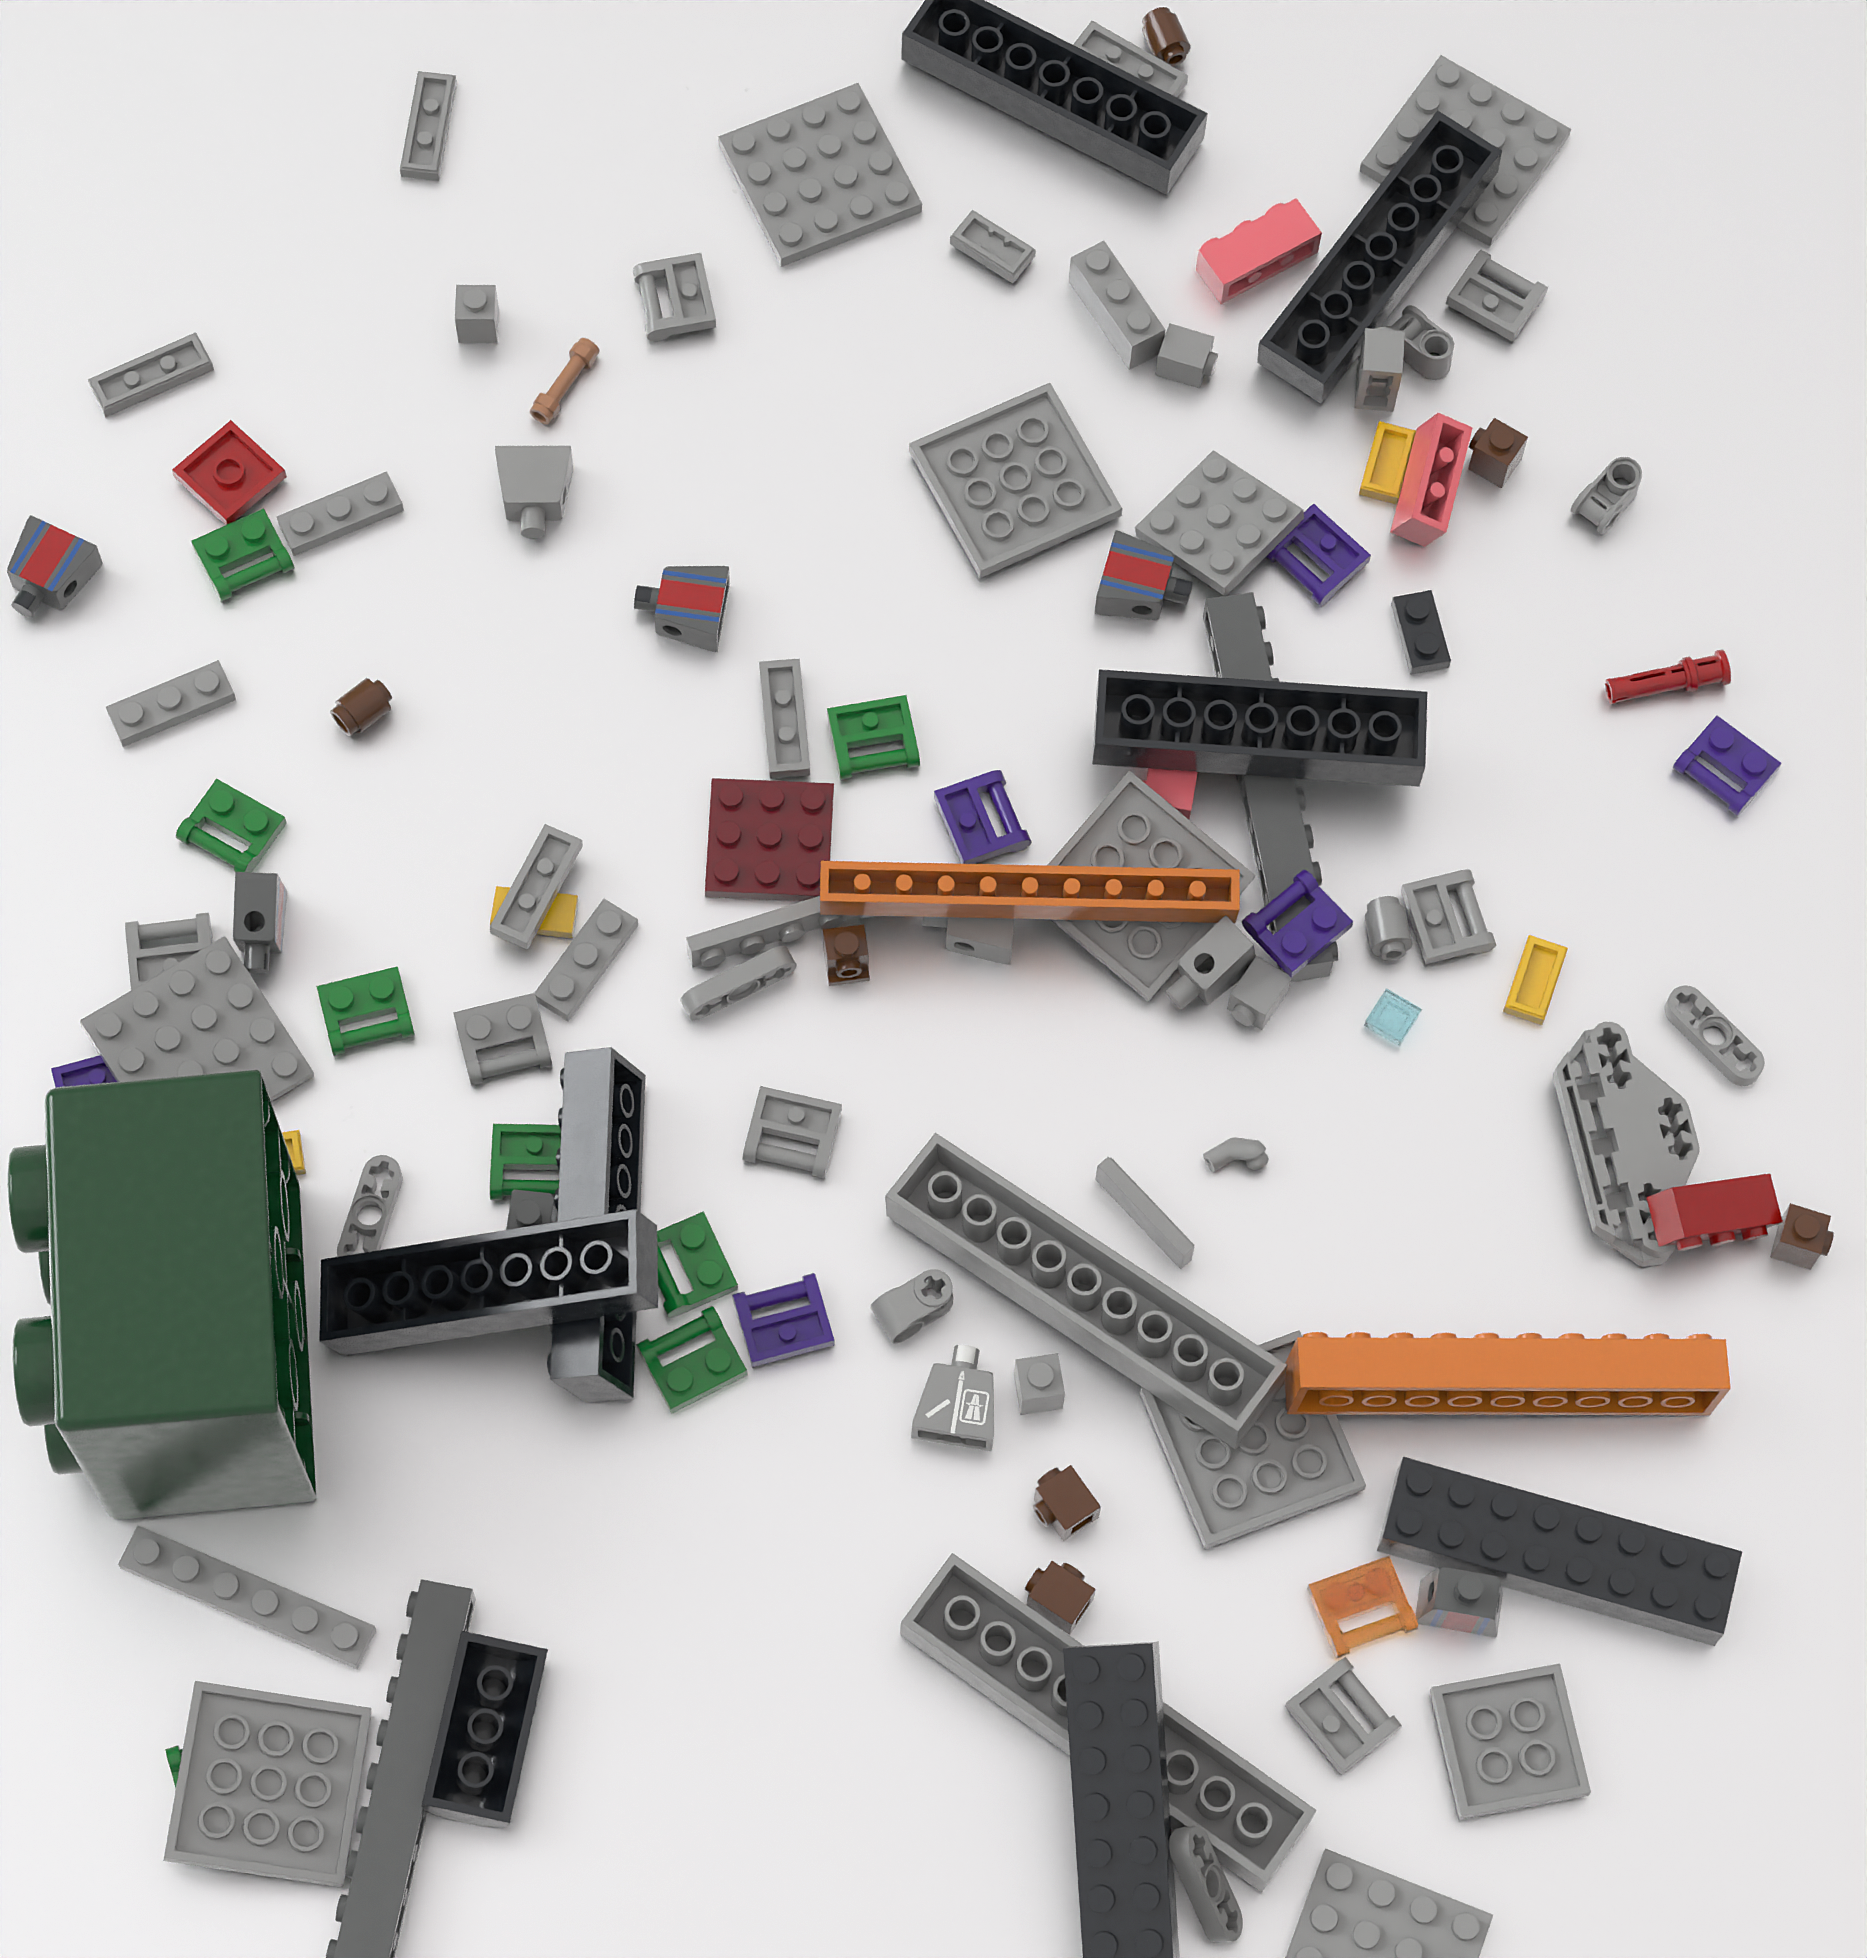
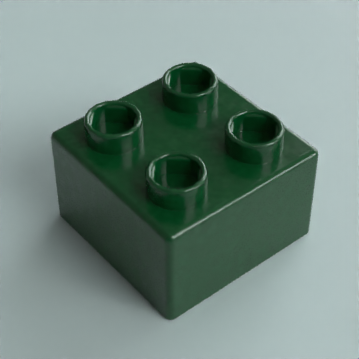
M251 1070L51 1089L46 1094L44 1100L46 1144L15 1147L12 1149L8 1161L7 1186L14 1240L21 1252H38L43 1292L47 1303L51 1305V1316L21 1318L17 1320L13 1332L12 1362L15 1395L22 1422L28 1426L44 1425L46 1449L52 1471L59 1475L83 1472L104 1509L114 1519L313 1502L316 1499L300 1185L261 1071Z

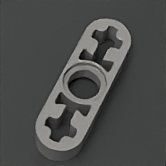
M778 946L696 985L683 994L680 1002L691 1020L702 1019L784 979L796 969L797 964L786 946Z
M1687 985L1675 988L1665 1004V1014L1668 1020L1729 1081L1739 1086L1753 1084L1759 1078L1765 1064L1761 1051L1698 989ZM1689 1000L1693 1003L1691 1012L1685 1010L1681 1013L1677 1010L1680 1002L1686 1003ZM1702 1014H1705L1707 1017L1701 1020L1697 1028H1694L1693 1024L1696 1018L1699 1020ZM1710 1026L1718 1027L1724 1032L1726 1041L1720 1045H1712L1705 1040L1703 1030ZM1734 1043L1736 1047L1733 1053L1730 1051L1727 1057L1725 1058L1723 1054L1726 1053L1730 1048L1731 1044ZM1749 1059L1752 1062L1750 1070L1745 1068L1739 1071L1735 1067L1738 1060L1745 1061Z
M378 1155L372 1157L365 1164L337 1246V1257L349 1255L347 1251H355L360 1240L358 1233L365 1236L363 1241L364 1252L381 1249L403 1181L400 1166L394 1158L387 1155ZM383 1168H388L392 1180L385 1179L380 1190L383 1198L375 1195L377 1182L373 1173L380 1174ZM374 1205L381 1209L382 1216L377 1223L365 1225L358 1220V1213L365 1206Z
M1200 1826L1174 1829L1169 1841L1170 1856L1207 1938L1211 1942L1236 1941L1242 1933V1913L1205 1830Z

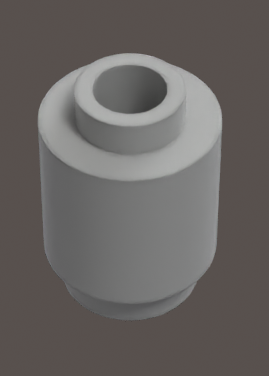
M1383 896L1370 901L1367 904L1365 921L1372 953L1388 961L1402 958L1413 945L1405 907L1394 896Z

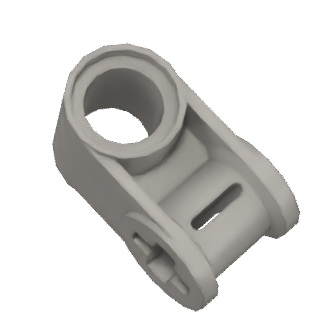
M1412 305L1407 306L1403 309L1401 318L1392 326L1385 327L1391 328L1394 331L1405 332L1403 360L1427 379H1441L1450 371L1454 350L1453 338L1449 333L1428 319L1420 309ZM1429 353H1438L1442 356H1432Z
M1629 457L1614 459L1593 483H1590L1579 494L1570 511L1575 515L1582 514L1597 526V532L1601 535L1605 534L1636 497L1642 479L1640 465ZM1624 478L1630 484L1620 485L1616 483L1614 479Z
M930 1269L900 1287L885 1292L871 1304L870 1308L893 1344L900 1343L950 1311L953 1305V1285L950 1277L945 1272ZM932 1288L936 1293L941 1291V1298L935 1299L933 1295L927 1296V1290Z

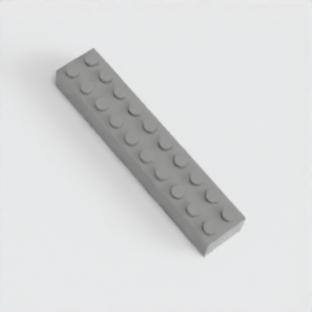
M936 1132L885 1195L887 1217L1234 1449L1239 1446L1284 1385L1287 1364Z
M951 1553L901 1621L900 1635L1070 1756L1063 1648L1084 1645L961 1558ZM1163 1702L1171 1828L1174 1830L1181 1827H1202L1211 1842L1219 1863L1260 1892H1263L1311 1822L1317 1810Z

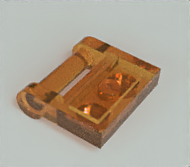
M1390 1556L1308 1584V1593L1330 1648L1336 1658L1349 1654V1649L1398 1631L1403 1630L1404 1633H1408L1418 1629L1417 1618L1408 1603ZM1392 1604L1395 1612L1394 1615L1344 1633L1338 1624Z

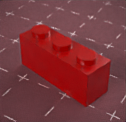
M1770 1173L1671 1187L1646 1197L1658 1246L1676 1244L1678 1251L1700 1247L1703 1245L1702 1240L1708 1239L1711 1246L1730 1243L1736 1240L1735 1235L1741 1234L1743 1241L1759 1239L1768 1236L1767 1228L1783 1223Z

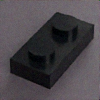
M1432 590L1393 597L1391 606L1410 675L1449 668L1451 659Z

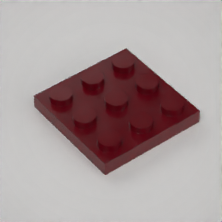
M712 778L705 897L805 901L820 896L821 861H830L834 783Z

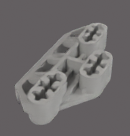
M1603 1022L1594 1029L1583 1032L1570 1052L1566 1053L1553 1073V1080L1592 1232L1640 1267L1661 1265L1671 1257L1676 1244L1658 1246L1646 1197L1671 1187L1686 1185L1700 1152L1699 1143L1686 1100L1633 1056L1625 1029L1614 1022ZM1608 1048H1613L1609 1056ZM1580 1053H1584L1591 1079L1589 1084H1576V1080L1583 1077L1580 1063L1575 1060ZM1612 1075L1615 1083H1609ZM1591 1107H1598L1604 1132L1606 1131L1607 1137L1591 1140L1590 1134H1594L1597 1131ZM1669 1118H1674L1672 1124L1670 1125ZM1674 1146L1675 1154H1670ZM1606 1161H1612L1617 1184L1620 1186L1621 1192L1605 1195L1604 1189L1611 1187ZM1640 1197H1645V1200L1640 1201L1639 1199ZM1619 1216H1626L1634 1247L1615 1235L1614 1228L1617 1229L1621 1223ZM1653 1232H1654V1235H1655V1239H1656V1240H1651V1241H1650V1237L1652 1236V1234H1653Z

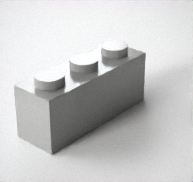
M1102 241L1072 256L1070 260L1069 283L1127 368L1130 370L1157 356L1165 337V328L1106 242Z

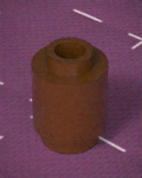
M1159 7L1148 12L1142 19V33L1152 55L1171 66L1182 63L1186 59L1191 45L1177 15L1172 13L1167 7Z
M365 678L335 701L336 706L330 710V714L346 735L352 736L355 732L361 734L391 711L389 701L392 699V695L380 680L372 682L370 679Z

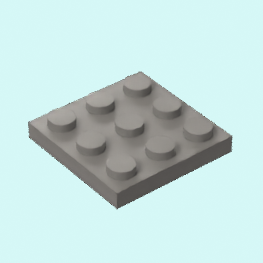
M1213 450L1135 526L1136 537L1171 552L1175 556L1174 562L1222 595L1227 596L1304 519V512L1301 507Z
M1560 1664L1431 1687V1699L1459 1820L1590 1795L1589 1781Z

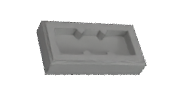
M974 210L968 214L950 236V244L1011 283L1016 281L1036 254V249Z

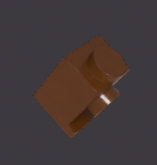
M864 924L823 929V951L829 986L870 981L869 952Z

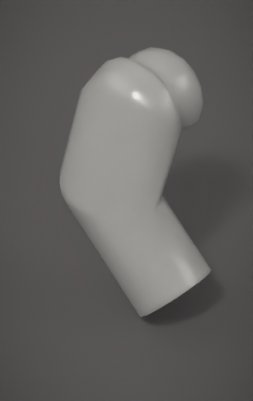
M1237 1137L1230 1138L1203 1154L1206 1164L1213 1172L1235 1159L1246 1160L1247 1167L1252 1170L1263 1168L1269 1160L1268 1155L1264 1152L1266 1147L1259 1140Z

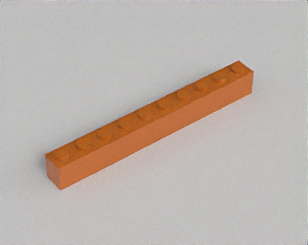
M821 861L820 915L1218 923L1224 916H1227L1233 923H1236L1240 910L1239 869Z

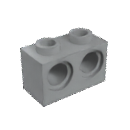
M1388 327L1365 328L1357 364L1354 408L1394 411L1403 374L1404 331H1394Z

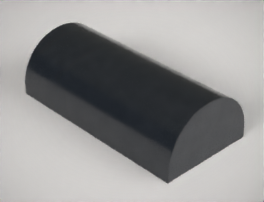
M461 1630L421 1805L424 1810L446 1819L487 1827L509 1826L548 1649Z

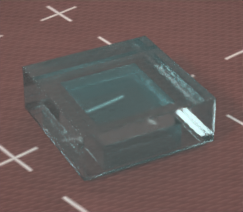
M1386 988L1366 1019L1364 1026L1400 1047L1420 1016L1422 1009Z

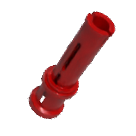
M1722 649L1715 651L1713 656L1694 660L1690 656L1684 657L1677 665L1606 679L1605 689L1610 704L1683 689L1685 692L1688 691L1690 693L1697 691L1698 687L1719 682L1722 686L1730 684L1731 669L1727 655Z

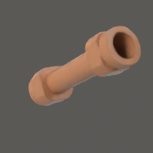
M580 338L570 349L569 362L546 394L539 393L529 412L538 422L548 425L551 420L555 419L560 412L559 402L582 369H590L596 361V356L600 350L594 342L587 338Z

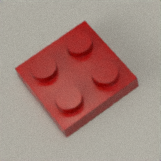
M232 420L172 469L174 478L225 525L236 521L287 477L285 469Z

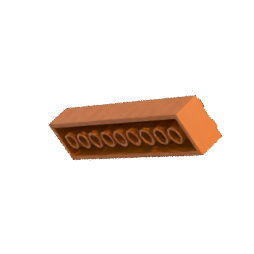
M1310 1332L1302 1337H1297L1285 1362L1287 1364L1285 1376L1287 1414L1710 1416L1731 1389L1726 1339H1712V1336L1709 1334H1693L1687 1336L1686 1339H1669V1335L1661 1333L1650 1334L1643 1339H1627L1625 1334L1620 1333L1607 1334L1602 1336L1601 1339H1585L1584 1335L1579 1333H1568L1558 1338H1542V1335L1538 1333H1524L1516 1336V1338H1499V1335L1496 1333H1481L1473 1338H1457L1456 1334L1437 1333L1430 1338H1414V1335L1411 1333L1399 1332L1389 1335L1388 1338H1371V1335L1365 1332L1350 1333L1345 1337H1328V1334L1323 1332Z

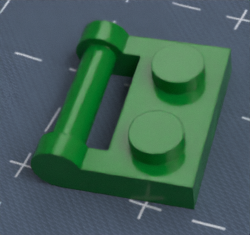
M264 508L191 540L192 547L221 602L231 598L232 592L276 572L282 571L284 574L295 569L288 551L283 546ZM271 552L273 554V557L226 578L222 575Z
M907 695L827 708V718L840 780L852 778L854 773L906 764L908 768L920 766L919 751ZM898 740L903 742V749L849 758L848 749Z
M216 778L191 815L185 818L178 827L176 839L187 845L193 843L234 866L235 872L252 873L287 822L283 815ZM207 823L249 848L242 853L203 831L202 828Z
M398 966L316 986L333 1056L346 1053L345 1049L387 1038L402 1035L403 1039L415 1036ZM397 1013L398 1019L342 1033L340 1031V1026Z
M493 1123L490 1200H503L504 1196H511L513 1190L555 1195L556 1189L559 1188V1180L504 1179L505 1169L559 1170L556 1163V1153L561 1148V1129L559 1125Z
M704 1211L657 1231L658 1286L665 1299L663 1307L668 1317L679 1316L738 1290L736 1279ZM671 1244L692 1289L691 1292L687 1294L680 1293L660 1248Z
M713 1306L701 1311L702 1316L651 1342L647 1338L636 1344L637 1350L671 1414L748 1375L743 1361ZM708 1331L711 1333L714 1339L713 1342L665 1366L661 1365L658 1359L659 1356Z

